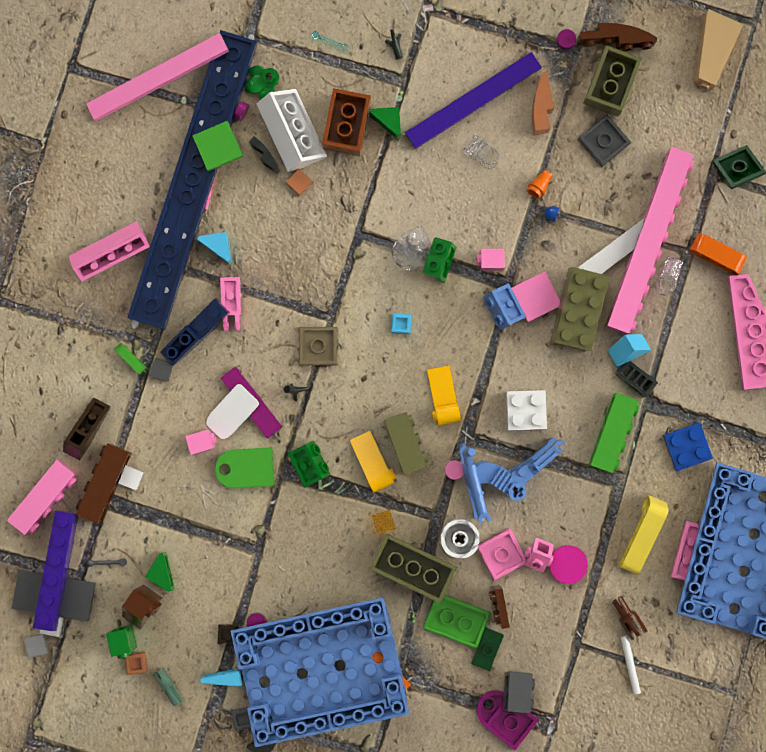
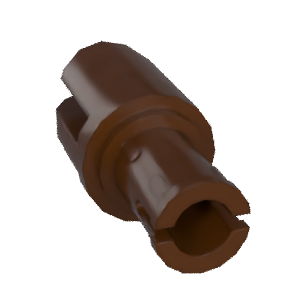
M623 596L618 597V601L617 599L612 601V604L621 616L619 622L631 641L634 639V636L627 626V622L637 637L641 636L637 625L633 621L634 618L644 633L648 632L637 612L630 610Z

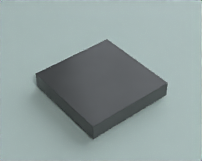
M608 114L578 138V141L601 167L632 143Z

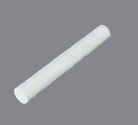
M623 635L620 638L633 694H639L641 691L628 635Z

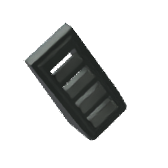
M631 361L621 365L615 372L619 378L644 398L658 384L654 378ZM628 366H630L631 369L629 370V372L626 375H623L622 373L626 370ZM634 371H636L637 374L632 380H630L629 377L633 374ZM640 376H642V381L638 385L635 384ZM648 381L649 385L643 390L642 386Z

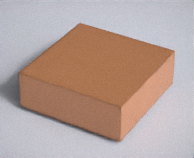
M300 169L286 181V184L299 196L313 183Z
M145 652L129 654L128 657H125L127 675L147 672Z

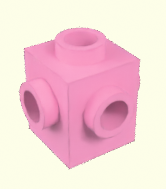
M535 538L532 546H528L525 551L524 557L527 558L525 566L543 573L546 566L550 567L553 561L552 551L554 545Z

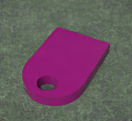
M501 690L488 691L480 697L477 703V716L482 725L515 751L539 719L532 713L515 714L503 712L504 692ZM486 699L494 701V706L491 709L483 707V702Z

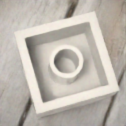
M546 390L505 392L506 431L547 429Z

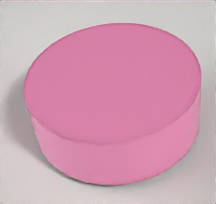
M457 460L448 462L445 466L447 477L450 479L461 478L464 474L462 463Z

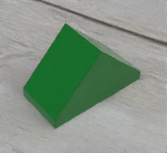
M399 107L371 109L370 117L395 139L399 140L401 138Z
M167 552L159 553L145 578L169 592L175 588Z

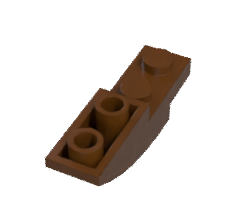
M598 23L596 31L580 32L578 45L591 47L602 43V45L606 46L612 45L615 42L616 49H622V51H631L633 48L648 50L655 45L657 37L630 25Z

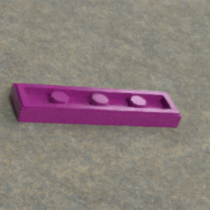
M236 366L221 377V380L230 391L237 384H241L258 400L259 405L250 414V417L267 439L283 427Z

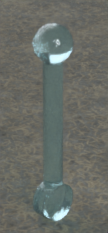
M314 31L312 33V37L314 39H322L326 42L341 47L343 51H347L349 49V46L346 43L341 44L327 37L319 35L318 31Z

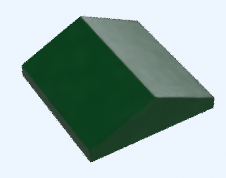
M747 145L713 160L721 181L730 189H734L766 174V170Z

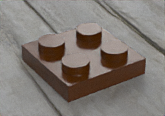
M500 585L491 586L492 591L489 592L490 600L496 608L493 611L494 621L502 629L510 628L503 588Z

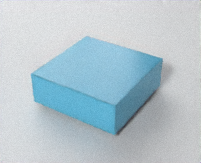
M393 313L391 333L410 334L412 315Z

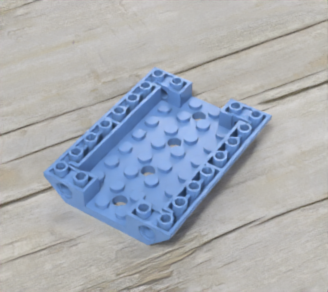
M716 462L676 613L766 639V501L761 502L758 498L760 492H766V477ZM752 528H755L758 532V536L755 539H751L748 535ZM741 566L748 568L746 576H740L739 568ZM732 603L738 605V611L734 614L729 612V606Z
M384 597L231 630L238 668L242 669L248 695L249 707L247 710L255 747L409 715L406 689ZM375 652L383 654L384 659L382 662L377 663L373 660L372 656ZM337 660L345 662L346 668L344 670H338L335 667ZM298 669H306L308 676L300 678L297 674ZM262 676L270 679L269 686L261 685L260 678Z

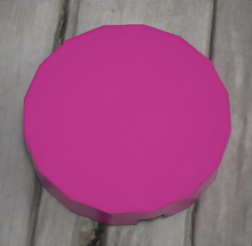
M564 545L555 549L552 553L554 557L549 569L555 579L565 584H572L584 577L587 572L588 562L583 551L575 546Z

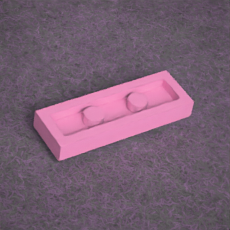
M685 520L670 574L671 577L685 581L700 524Z

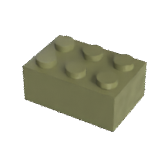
M606 45L583 104L619 117L642 58Z
M407 412L385 419L384 423L403 474L407 475L426 468L425 463L429 461L425 451L421 452L419 448L422 442L419 434H414L412 429L415 426L412 415H407Z

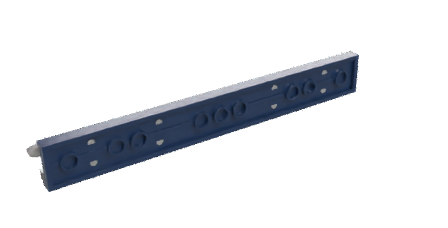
M220 30V34L229 52L210 61L127 318L132 320V328L137 329L140 323L166 330L218 169L207 171L193 135L225 121H228L231 127L234 112L238 107L258 45L253 34L245 38Z

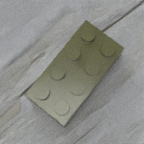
M576 267L568 268L550 342L584 351H592L610 276Z
M386 534L370 570L441 603L458 567L390 534Z

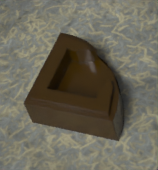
M219 624L217 644H223L231 640V630L238 629V625Z

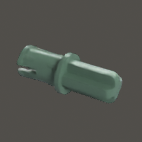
M164 668L153 674L162 687L161 691L165 692L173 706L183 701V698L174 686L175 682L171 681Z

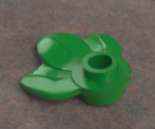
M260 65L250 68L249 74L251 78L246 82V92L258 93L260 100L268 93L275 92L274 86L279 82L277 70L273 68L265 69ZM271 74L272 78L267 80V76Z

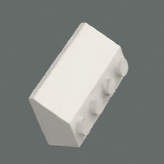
M296 89L270 92L256 103L288 172L302 169L327 157Z

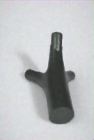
M391 29L392 41L386 39L385 43L392 47L396 60L403 58L400 49V38L402 35L398 34L396 38L394 29Z
M293 383L290 386L286 385L284 387V392L292 394L294 401L298 400L297 394L299 392L309 390V387H296Z

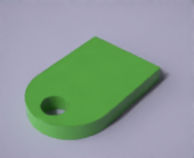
M272 447L236 449L224 452L218 458L215 465V473L218 480L229 488L274 486ZM223 464L230 466V473L227 475H223L220 472V467Z

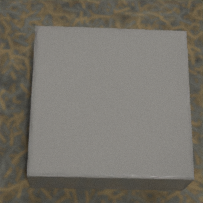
M45 634L24 638L28 658L48 653Z

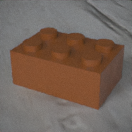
M333 88L322 142L324 150L360 156L371 104V95Z

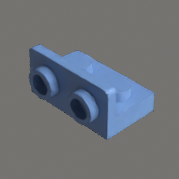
M509 283L483 296L485 305L491 312L494 323L498 326L499 330L526 317Z

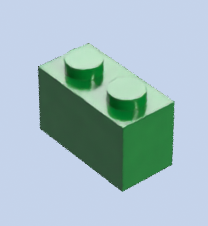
M133 625L115 628L106 633L111 657L117 656L118 659L128 657L137 648Z

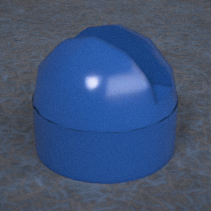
M550 206L546 208L544 214L546 219L555 222L559 207Z

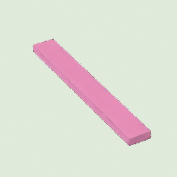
M219 33L86 104L93 119L98 121L229 52Z

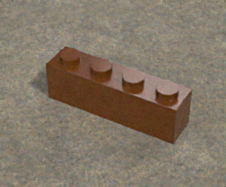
M107 443V446L104 445L99 455L101 456L99 464L96 463L92 469V474L94 475L91 481H88L84 487V492L86 493L83 499H80L76 505V515L96 524L102 522L132 452L112 443Z

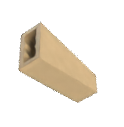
M708 9L702 20L694 83L703 90H712L716 86L743 27V24Z

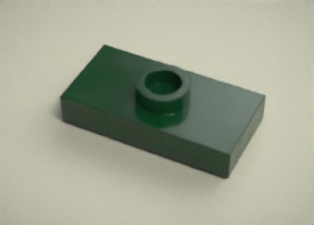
M485 627L471 664L490 671L504 634Z

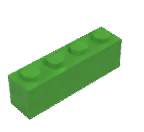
M619 393L613 394L588 466L608 473H613L614 470L618 469L620 460H618L620 452L623 453L626 447V442L624 441L626 434L629 435L633 424H631L632 417H635L639 410L638 400Z

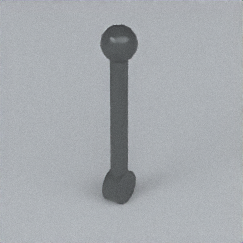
M125 558L111 561H93L89 559L86 562L88 567L107 564L125 566L127 564Z

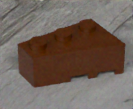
M142 585L134 589L123 604L122 617L141 630L151 615L153 616L154 613L156 614L162 606L160 601L163 597L147 586Z

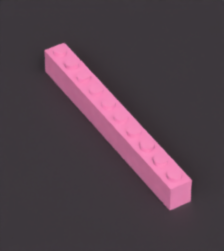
M674 147L668 150L644 216L642 230L637 237L635 249L631 252L605 328L624 335L634 331L637 321H634L636 313L639 314L643 303H640L641 299L647 295L649 290L648 280L649 278L652 279L656 270L653 267L655 260L658 261L662 253L660 246L662 242L665 243L669 232H666L668 225H671L674 220L675 214H672L674 207H678L681 200L679 193L681 189L684 190L688 180L685 178L686 174L693 167L694 161H691L693 154Z

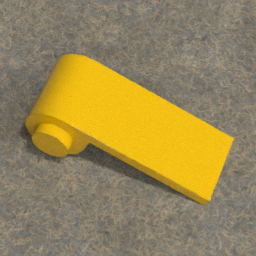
M450 365L428 369L427 373L435 411H432L433 422H437L438 426L460 422L461 416L456 401Z
M371 431L351 439L350 443L373 493L394 484L393 480L396 479L393 469L387 468Z

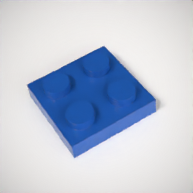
M700 423L663 435L675 471H680L713 459Z

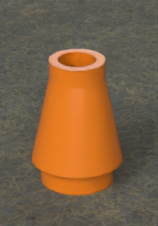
M543 170L539 176L528 184V194L536 199L544 196L548 184L553 177L552 174L547 170Z

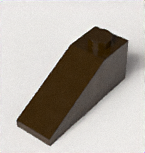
M93 398L63 441V452L80 461L92 443L111 406Z

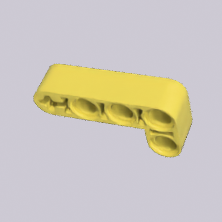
M647 495L642 506V516L621 558L620 568L637 575L640 573L669 511L667 502Z

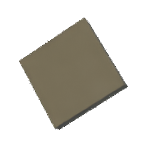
M299 327V365H337V327Z

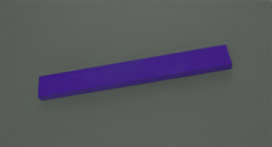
M530 52L405 132V135L416 150L542 68L533 53Z

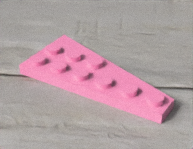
M749 274L729 276L727 278L742 390L765 388L766 309L758 298V293Z

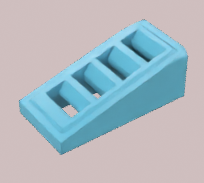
M239 668L205 674L200 679L201 683L237 687L243 685L242 673Z

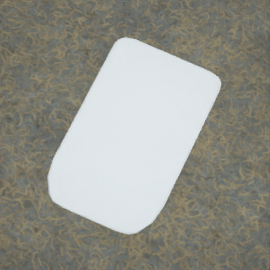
M237 384L210 413L206 424L219 438H228L258 407L259 402L241 384Z

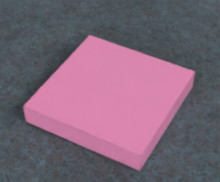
M546 272L512 287L526 315L527 323L558 308L560 305V300Z
M511 528L478 545L477 549L494 581L526 563V557H524V553Z

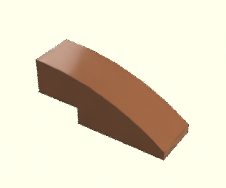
M543 72L533 99V136L548 133L550 130L548 114L553 112L554 105L547 72Z

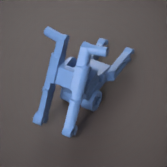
M549 438L546 444L532 456L508 471L500 465L486 461L475 464L472 458L476 454L475 449L467 448L464 443L459 444L462 469L468 489L467 494L470 496L473 508V518L483 524V518L485 517L488 522L491 521L483 497L484 491H482L480 484H491L511 499L520 501L526 496V482L558 454L563 452L562 449L558 448V445H564L565 442L556 438Z

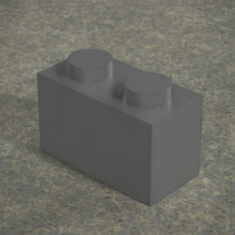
M505 672L503 712L515 714L531 713L534 707V700L531 698L535 687L532 673Z

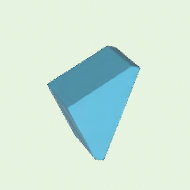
M226 232L203 235L197 238L202 245L228 264L232 262L229 238Z
M628 334L616 342L608 350V353L616 367L650 352L651 349L642 334Z

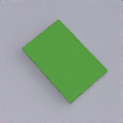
M445 595L441 603L435 600L432 601L423 629L477 649L491 612Z

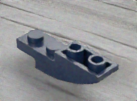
M215 298L160 353L174 366L202 342L218 326V323L229 311Z

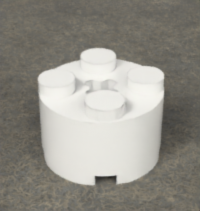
M457 518L448 521L443 526L440 532V543L448 555L454 558H467L474 554L478 548L479 532L471 522ZM457 534H464L462 543L459 541L455 542Z

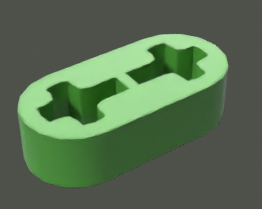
M120 343L114 349L138 374H141L147 368L123 343Z

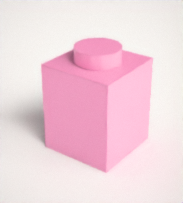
M481 249L480 254H477L476 263L477 266H480V271H503L505 268L504 249Z
M210 430L185 436L191 455L215 449L214 444H217L214 432L211 433Z

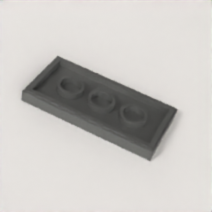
M18 570L12 609L36 613L43 573ZM67 578L59 617L89 621L96 582Z

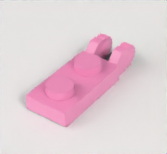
M240 277L220 278L221 303L229 311L223 318L224 331H229L228 316H235L236 331H240Z

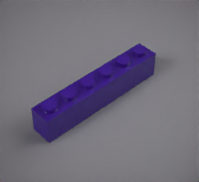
M55 511L33 623L34 629L57 631L79 517L74 513Z

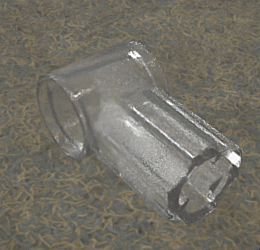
M667 256L660 278L655 285V290L659 295L666 296L675 290L676 281L683 261L679 258ZM662 282L669 284V290L662 287Z

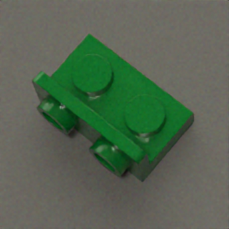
M437 237L433 239L423 269L424 274L445 283L457 249L453 242Z
M315 441L309 442L288 453L304 488L330 476L329 467L324 462L320 454V448Z

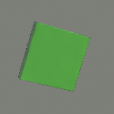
M228 121L193 135L208 172L243 157Z

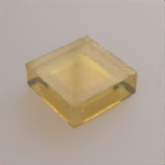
M390 510L372 515L377 534L396 529Z

